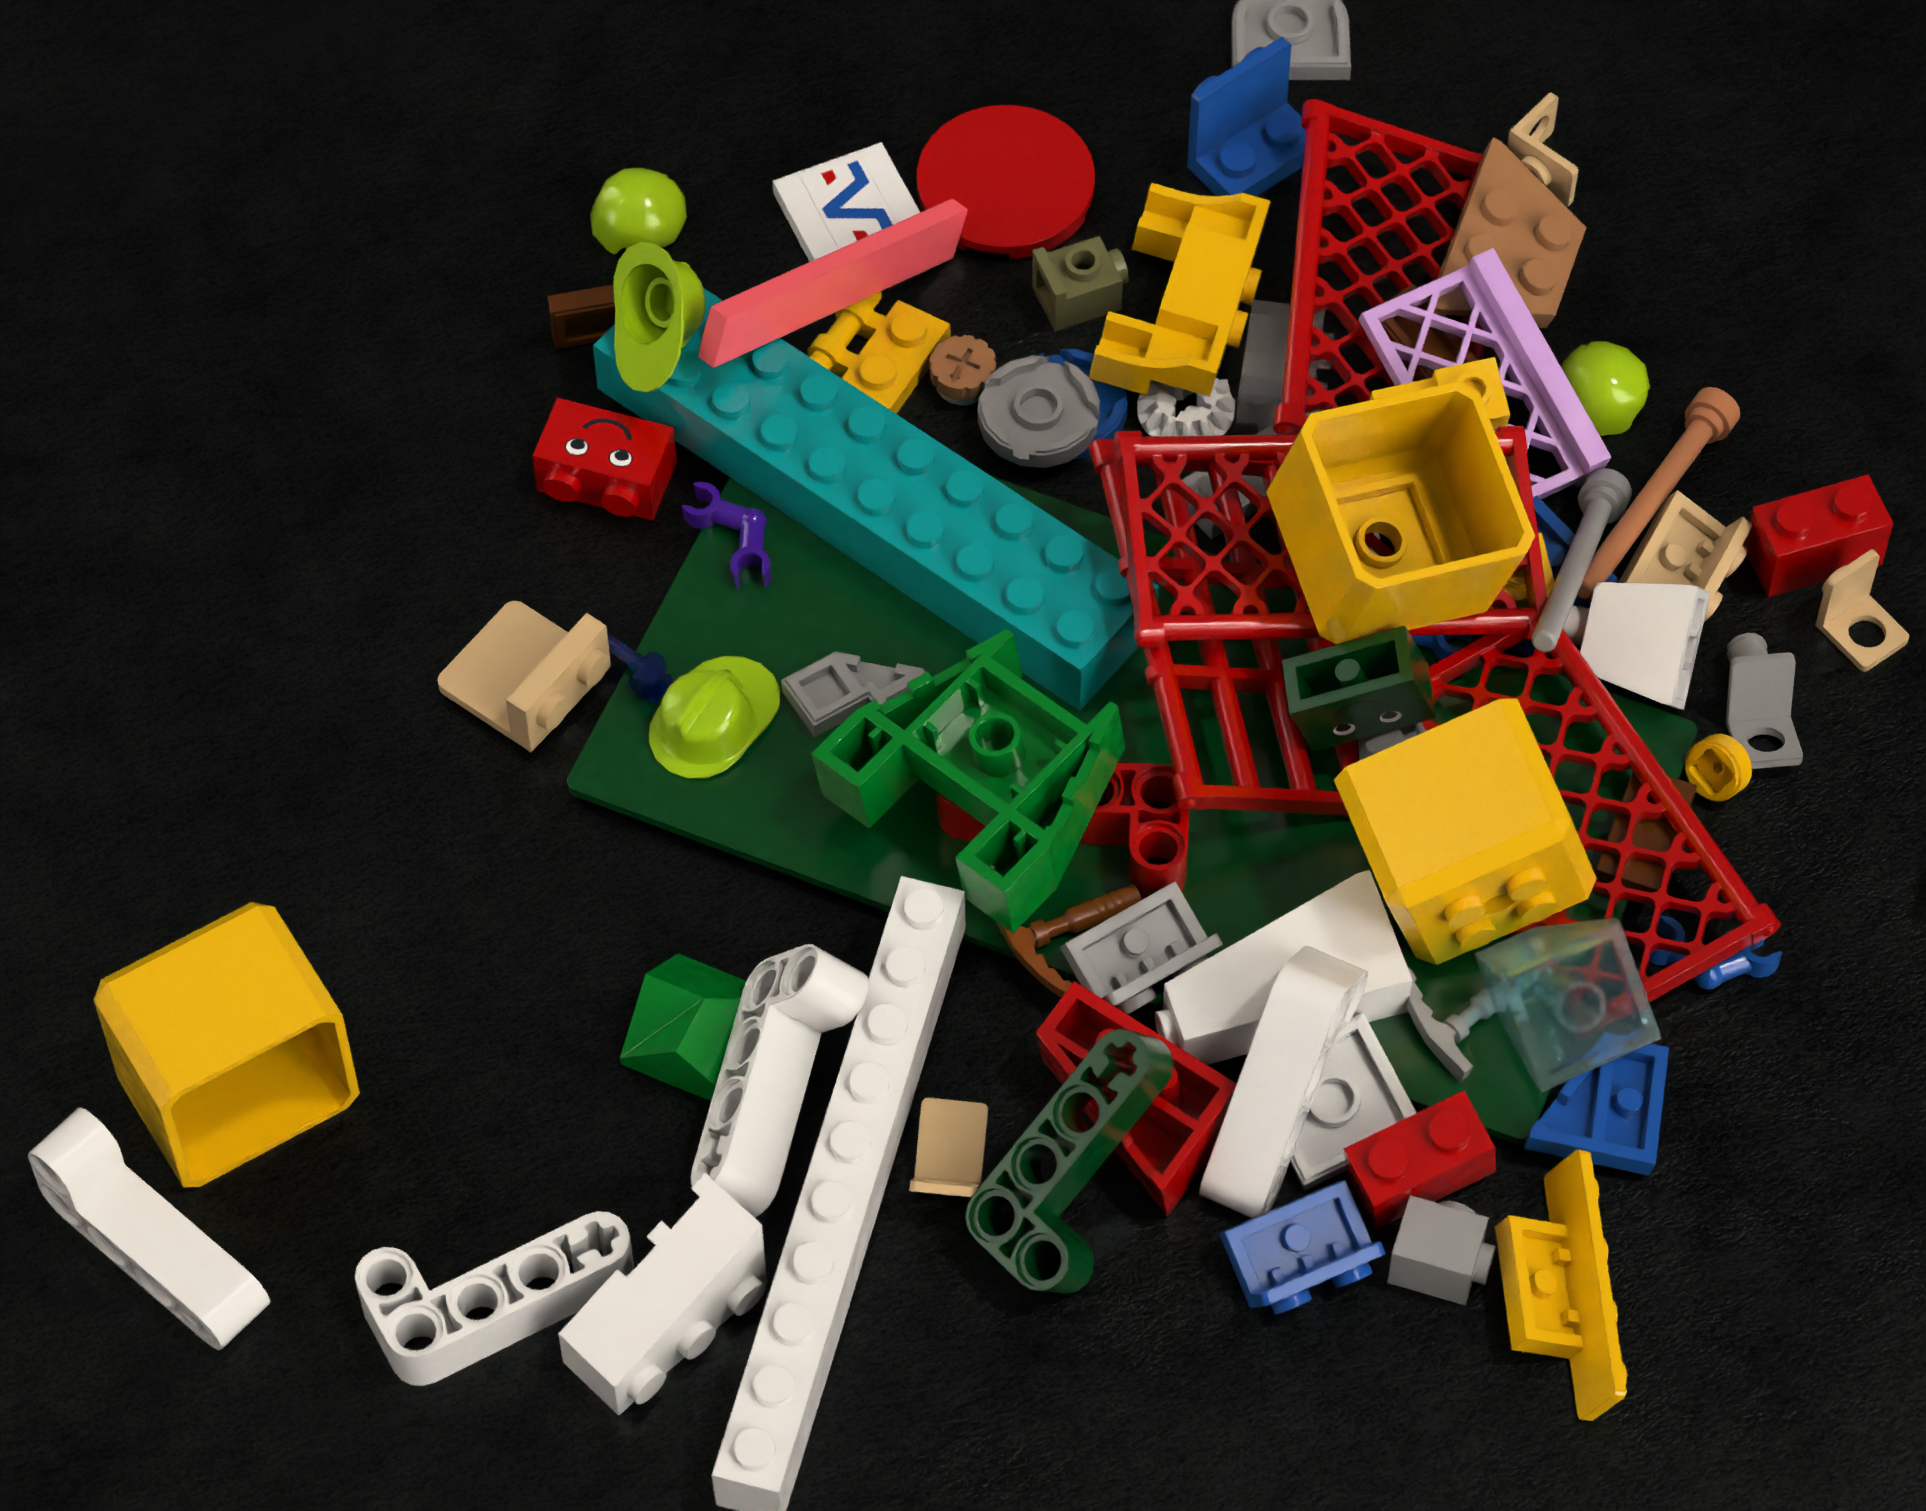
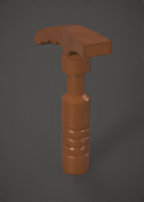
M1130 884L1116 891L1070 907L1065 910L1063 916L1045 923L1042 919L1029 923L1028 928L1020 926L1014 933L997 921L995 922L1014 956L1046 988L1062 998L1072 983L1069 980H1063L1054 968H1048L1043 954H1036L1035 948L1050 944V938L1067 931L1076 934L1099 925L1142 899L1137 887L1134 884Z

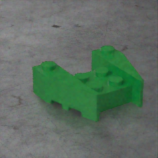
M1006 629L966 650V659L932 677L927 671L907 682L908 690L881 705L875 699L856 709L811 755L822 795L869 829L919 779L986 827L955 857L962 889L965 891L966 900L1014 933L1058 888L1125 750V742L1119 708L1112 701L1088 724H1085L1022 680L1014 633Z

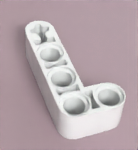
M806 944L769 957L760 962L752 971L741 995L692 1167V1186L706 1172L754 1218L762 1214L769 1207L780 1185L821 1033L846 1025L859 1013L868 994L869 980L867 975L813 944Z
M1304 946L1284 964L1270 992L1205 1170L1199 1191L1201 1196L1251 1218L1270 1211L1280 1190L1335 1038L1350 1022L1358 1007L1368 980V971L1310 946Z
M77 1108L28 1153L39 1189L55 1211L211 1347L217 1350L223 1349L270 1304L267 1292L249 1271L125 1165L117 1141L107 1128L87 1110Z
M597 1211L567 1223L429 1291L413 1260L407 1253L397 1248L383 1247L372 1250L365 1255L356 1268L355 1280L365 1319L394 1372L401 1380L411 1385L425 1386L435 1383L579 1312L617 1269L627 1276L633 1271L634 1264L627 1225L616 1215ZM598 1251H602L604 1256L602 1257ZM570 1263H571L572 1266H573V1272H574L573 1274L570 1273V1269H569V1264H570ZM539 1277H549L556 1280L553 1285L543 1290H532L526 1287L530 1281ZM399 1283L403 1285L400 1291L390 1296L375 1294V1291L384 1284ZM478 1307H489L495 1310L492 1315L482 1320H470L465 1317L468 1312ZM428 1337L433 1339L432 1344L422 1350L413 1351L404 1348L405 1344L413 1338Z

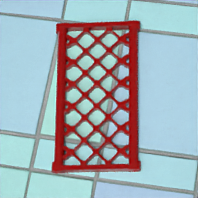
M1317 99L1307 100L1303 103L1301 126L1306 130L1282 400L1281 404L1275 407L1273 430L1276 434H1299L1308 418L1305 416V413L1317 409L1324 411L1338 408L1334 399L1346 393L1355 395L1360 403L1369 401L1371 393L1366 388L1365 383L1375 377L1385 379L1390 387L1395 386L1363 327L1345 306L1343 300L1358 294L1365 298L1371 308L1385 303L1374 289L1373 284L1382 279H1389L1394 282L1400 291H1403L1412 283L1403 273L1402 269L1414 263L1421 265L1433 281L1437 280L1441 267L1431 254L1442 248H1449L1455 229L1446 223L1435 206L1444 201H1451L1461 211L1463 210L1483 154H1477L1389 125ZM1331 132L1362 142L1355 146H1348ZM1366 150L1374 152L1389 170L1390 174L1380 179L1370 177L1355 156ZM1392 152L1417 160L1409 164H1403L1397 160ZM1336 165L1344 166L1361 188L1350 194L1341 192L1335 184L1326 180L1327 168ZM1420 168L1427 169L1441 185L1444 192L1434 197L1425 195L1411 178L1410 173ZM1446 169L1471 177L1472 179L1457 182L1449 175ZM1390 183L1399 184L1413 201L1415 207L1405 212L1396 210L1380 188ZM1361 198L1370 199L1384 216L1386 222L1376 227L1368 226L1352 207L1351 203ZM1331 213L1342 215L1357 236L1347 242L1338 241L1328 230L1322 228V216ZM1418 215L1423 216L1438 233L1440 240L1430 245L1423 244L1407 225L1406 221ZM1386 231H1394L1411 251V255L1401 260L1392 258L1379 242L1377 236ZM1357 246L1366 247L1381 265L1382 270L1373 275L1363 274L1350 258L1347 251ZM1328 261L1336 262L1353 285L1342 291L1334 290L1324 279L1317 277L1318 264ZM1323 310L1332 311L1349 334L1339 340L1329 339L1322 330L1313 326L1314 313ZM1462 316V323L1467 325L1470 316ZM1475 325V328L1483 330L1481 325ZM1470 341L1468 349L1478 360L1484 359V345ZM1351 343L1357 344L1375 368L1364 374L1354 372L1340 354L1339 349ZM1321 359L1327 360L1345 384L1334 390L1325 389L1318 380L1309 376L1310 362H1316Z
M1498 426L1495 434L1504 457H1507L1509 470L1535 534V538L1526 555L1513 572V574L1517 571H1523L1528 608H1516L1515 601L1503 587L1486 612L1408 630L1411 636L1523 634L1525 639H1531L1548 598L1527 459L1526 434L1523 426ZM1141 431L1115 432L1112 445L1115 453L1116 467H1118L1135 618L1133 622L1134 638L1138 648L1163 647L1164 641L1323 638L1318 633L1311 612H1306V610L1310 609L1298 577L1284 565V560L1289 555L1287 547L1280 554L1272 555L1249 536V531L1262 518L1269 517L1275 522L1277 520L1268 497L1263 496L1243 479L1242 473L1250 460H1273L1274 466L1278 471L1298 434L1142 437ZM1187 461H1212L1214 470L1222 477L1224 483L1212 496L1204 498L1182 482L1180 474ZM1136 462H1149L1152 471L1161 480V485L1145 499L1139 496ZM1228 489L1238 490L1258 508V512L1244 526L1234 525L1217 511L1214 503ZM1166 490L1176 491L1192 504L1196 510V513L1182 527L1172 526L1152 508V504ZM1202 518L1211 520L1230 537L1231 541L1216 556L1207 555L1187 538L1186 533ZM1142 519L1150 522L1168 539V543L1154 557H1146ZM1374 533L1365 535L1366 545L1378 555L1388 557L1395 554ZM1236 547L1246 549L1265 566V571L1251 585L1240 583L1221 565L1222 560ZM1174 548H1180L1203 568L1201 574L1188 586L1179 585L1159 568L1158 563ZM1278 576L1298 592L1300 600L1293 613H1268L1267 606L1256 594V590L1268 577ZM1215 577L1232 590L1238 600L1231 614H1205L1204 607L1194 597L1193 592L1206 578ZM1149 578L1156 580L1174 596L1175 602L1171 606L1168 615H1153ZM1492 606H1497L1501 609H1492ZM1250 611L1252 614H1243V612ZM1186 612L1190 615H1180V613Z
M1564 629L1561 632L1556 647L1552 651L1541 652L1535 648L1534 653L1528 658L1501 653L1525 640L1523 634H1488L1429 667L1434 705L1439 697L1450 696L1471 701L1473 703V711L1498 699H1518L1525 716L1530 713L1559 718L1562 723L1556 742L1551 745L1537 744L1542 755L1551 760L1549 770L1553 779L1555 778L1558 765L1564 761L1589 765L1596 769L1592 787L1587 793L1581 794L1558 790L1564 802L1580 805L1585 809L1581 828L1577 832L1584 850L1606 851L1614 853L1620 858L1615 879L1610 883L1595 882L1591 891L1592 893L1602 894L1609 898L1606 915L1601 923L1592 924L1569 919L1565 915L1566 908L1544 920L1510 933L1525 956L1532 959L1537 965L1540 978L1565 1013V1017L1562 1020L1576 1042H1582L1603 1031L1608 1025L1739 951L1766 939L1780 928L1781 923L1766 903L1759 904ZM1550 653L1553 659L1547 658L1546 655ZM1482 663L1484 664L1480 682L1476 687L1466 688L1446 684ZM1495 666H1506L1526 671L1528 676L1523 693L1517 697H1511L1487 691L1486 685L1491 669ZM1563 672L1574 687L1569 694L1567 702L1563 705L1557 706L1537 702L1530 698L1534 680L1541 674L1557 675ZM1584 701L1587 707L1581 706L1580 702ZM1432 720L1421 722L1427 731L1441 725ZM1597 720L1608 735L1601 750L1595 754L1570 750L1563 745L1567 729L1573 722L1590 723ZM1617 749L1621 755L1615 754L1614 750ZM1631 768L1642 783L1636 798L1628 803L1605 799L1597 794L1602 775L1608 770L1625 771ZM1652 798L1656 804H1652L1648 800ZM1597 810H1605L1627 815L1630 818L1625 839L1619 843L1589 837L1587 831L1592 814ZM1666 817L1677 833L1671 847L1665 852L1643 849L1632 844L1636 825L1642 819L1659 820ZM1687 847L1690 853L1684 852L1683 849ZM1632 859H1639L1663 865L1665 871L1660 889L1650 893L1624 887L1621 882L1626 863ZM1701 867L1712 882L1705 899L1700 902L1674 898L1667 894L1671 874L1678 868L1695 869ZM1722 896L1726 903H1721L1718 898ZM1620 900L1636 901L1654 907L1655 911L1651 926L1647 932L1635 933L1616 929L1611 925L1615 906ZM1674 909L1698 915L1700 923L1696 938L1692 942L1683 943L1659 937L1656 932L1663 911ZM1736 916L1741 926L1706 946L1703 945L1702 940L1706 924L1709 920L1713 918L1731 919ZM1539 929L1547 931L1548 934L1543 936ZM1573 931L1598 938L1599 942L1595 957L1590 964L1563 965L1553 950L1563 932ZM1616 940L1643 947L1644 954L1639 971L1629 975L1603 969L1600 963L1605 945L1609 941ZM1665 950L1686 955V957L1648 978L1646 976L1649 959L1654 951ZM1574 980H1579L1583 984L1578 987ZM1602 981L1631 987L1594 1009L1588 1001L1595 985Z

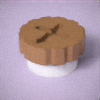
M970 335L949 337L946 342H940L935 347V352L930 356V379L932 384L937 386V391L941 397L951 404L961 406L974 404L979 401L980 395L984 391L985 382L991 373L996 371L995 353L993 349L988 348V343L982 339H975Z

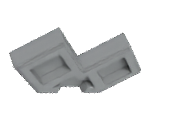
M833 652L782 679L781 688L782 693L814 737H817L843 723L856 709L876 699L879 705L907 691V682L924 674L925 671L923 668L898 663L896 668L861 662L860 656Z

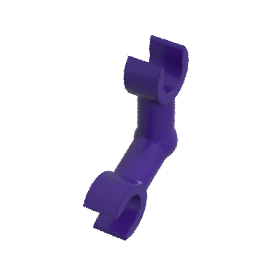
M693 483L696 499L708 502L710 505L703 509L681 505L683 518L686 523L698 529L710 528L717 523L740 531L739 550L735 552L730 561L733 584L738 589L740 586V574L743 569L755 566L762 570L764 587L767 588L771 583L772 571L769 556L764 551V534L767 525L765 514L759 509L747 508L720 499L719 491L710 483Z

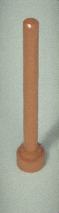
M1714 387L1703 388L1697 393L1685 411V432L1593 555L1577 596L1586 600L1592 599L1596 584L1606 582L1706 444L1720 441L1727 437L1740 418L1739 406L1732 396Z

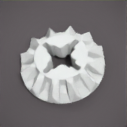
M1216 378L1210 397L1195 393L1197 394L1196 406L1189 405L1185 411L1179 413L1177 418L1175 417L1176 399L1183 401L1188 394L1192 395L1194 392L1152 380L1148 394H1140L1137 401V413L1142 427L1150 436L1224 435L1230 428L1235 413V399H1233L1230 393L1228 380Z

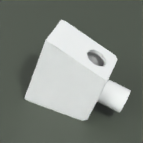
M1599 582L1594 588L1590 608L1573 605L1563 629L1574 644L1582 645L1580 653L1598 678L1667 706L1684 710L1710 592L1697 586L1681 584Z

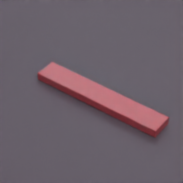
M954 199L947 200L710 306L698 357L715 368L954 258L968 209Z

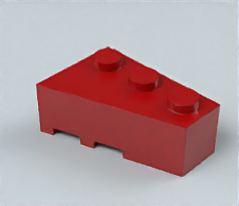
M1074 981L1036 1032L1042 1059L1062 1085L1096 1043L1108 1032L1121 1029L1153 1036L1164 1042L1171 1052L1173 1071L1170 1080L1114 1149L1168 1217L1210 1159L1237 1084ZM1134 1051L1130 1054L1128 1060H1130L1134 1066L1133 1071L1131 1073L1132 1075L1135 1073L1137 1069V1066L1132 1061V1056L1135 1053ZM1107 1080L1105 1085L1108 1086L1111 1081ZM1092 1099L1086 1104L1083 1112L1095 1126L1099 1118V1107L1096 1100Z

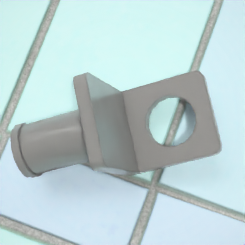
M1756 633L1740 634L1733 638L1727 646L1730 675L1726 726L1729 735L1746 749L1751 760L1752 769L1800 765L1803 760V752L1791 719L1796 665L1794 655L1789 652L1768 654L1767 644L1762 636ZM1761 734L1771 735L1780 739L1784 745L1776 751L1762 752L1751 747L1748 740Z

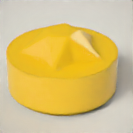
M1713 734L1690 748L1685 758V773L1689 783L1697 785L1696 792L1708 800L1719 802L1728 800L1745 789L1752 776V764L1746 749L1736 739L1725 734Z

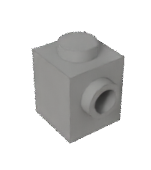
M1410 1195L1392 1252L1387 1283L1466 1305L1472 1282L1485 1285L1496 1246L1484 1243L1488 1217L1475 1214L1471 1208L1458 1202L1443 1201L1436 1203Z

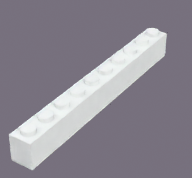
M903 876L900 878L868 979V994L855 1020L712 1473L717 1506L736 1511L787 1510L966 928L965 891Z

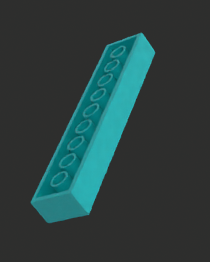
M703 288L705 294V314L702 324L692 335L688 343L681 348L680 358L673 374L662 387L649 393L635 391L623 381L616 366L614 347L615 324L593 345L597 389L644 420L674 427L675 441L977 643H981L1006 629L1014 633L1022 673L1080 711L1138 648L1134 638V609L1126 578L1120 575L1119 560L781 338L715 368L699 358V347L710 306L723 301ZM1153 582L1158 601L1159 586Z

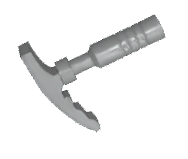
M1521 956L1503 973L1470 999V1006L1459 1015L1451 1014L1440 1023L1431 1017L1434 1011L1421 1000L1423 994L1414 983L1416 980L1414 973L1408 968L1413 981L1406 1007L1426 1045L1453 1077L1461 1083L1468 1077L1473 1065L1464 1057L1455 1043H1459L1470 1033L1469 1027L1480 1018L1488 1019L1539 976V969L1532 959L1527 956Z

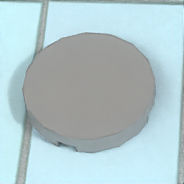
M1029 356L1009 361L991 373L984 384V391L979 398L978 425L984 441L999 457L1019 466L1047 468L1068 463L1088 448L1098 431L1100 400L1093 382L1077 366L1065 361L1064 366L1048 362L1049 357Z

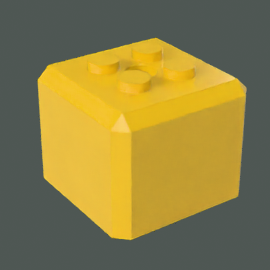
M1460 381L1311 413L1266 491L1318 633L1336 645L1406 626L1408 630L1486 612L1526 555L1535 538L1534 531L1481 395L1477 390ZM1368 533H1380L1388 537L1394 545L1395 554L1388 557L1374 554L1365 543V535Z
M1498 699L1346 766L1334 779L1383 897L1412 952L1418 959L1438 965L1470 950L1480 948L1495 939L1532 923L1544 920L1559 911L1587 900L1596 882V875L1518 699Z
M250 902L100 981L94 1003L117 1078L182 1187H201L346 1110L360 1094L343 1015L274 906Z

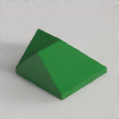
M681 954L674 955L646 973L620 1056L621 1065L712 1101L746 981Z

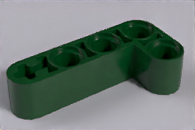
M1121 1029L1108 1032L1103 1036L983 1182L967 1205L966 1222L970 1233L1021 1284L1029 1289L1070 1294L1084 1287L1093 1274L1094 1259L1092 1250L1085 1240L1059 1216L1170 1080L1173 1071L1172 1055L1165 1043L1159 1039ZM1134 1051L1135 1053L1132 1056V1061L1137 1066V1069L1135 1073L1132 1075L1131 1073L1133 1071L1134 1066L1132 1062L1128 1060L1130 1054ZM1107 1080L1111 1081L1108 1086L1105 1085ZM1095 1099L1099 1107V1118L1095 1126L1087 1131L1082 1121L1083 1110L1088 1102ZM1052 1150L1057 1160L1056 1172L1048 1182H1045L1040 1171L1041 1162L1044 1156ZM1010 1201L1014 1208L1015 1218L1011 1229L1004 1234L1000 1228L999 1215L1003 1206ZM1056 1245L1062 1258L1061 1267L1058 1273L1053 1278H1050L1046 1272L1045 1259L1049 1250Z

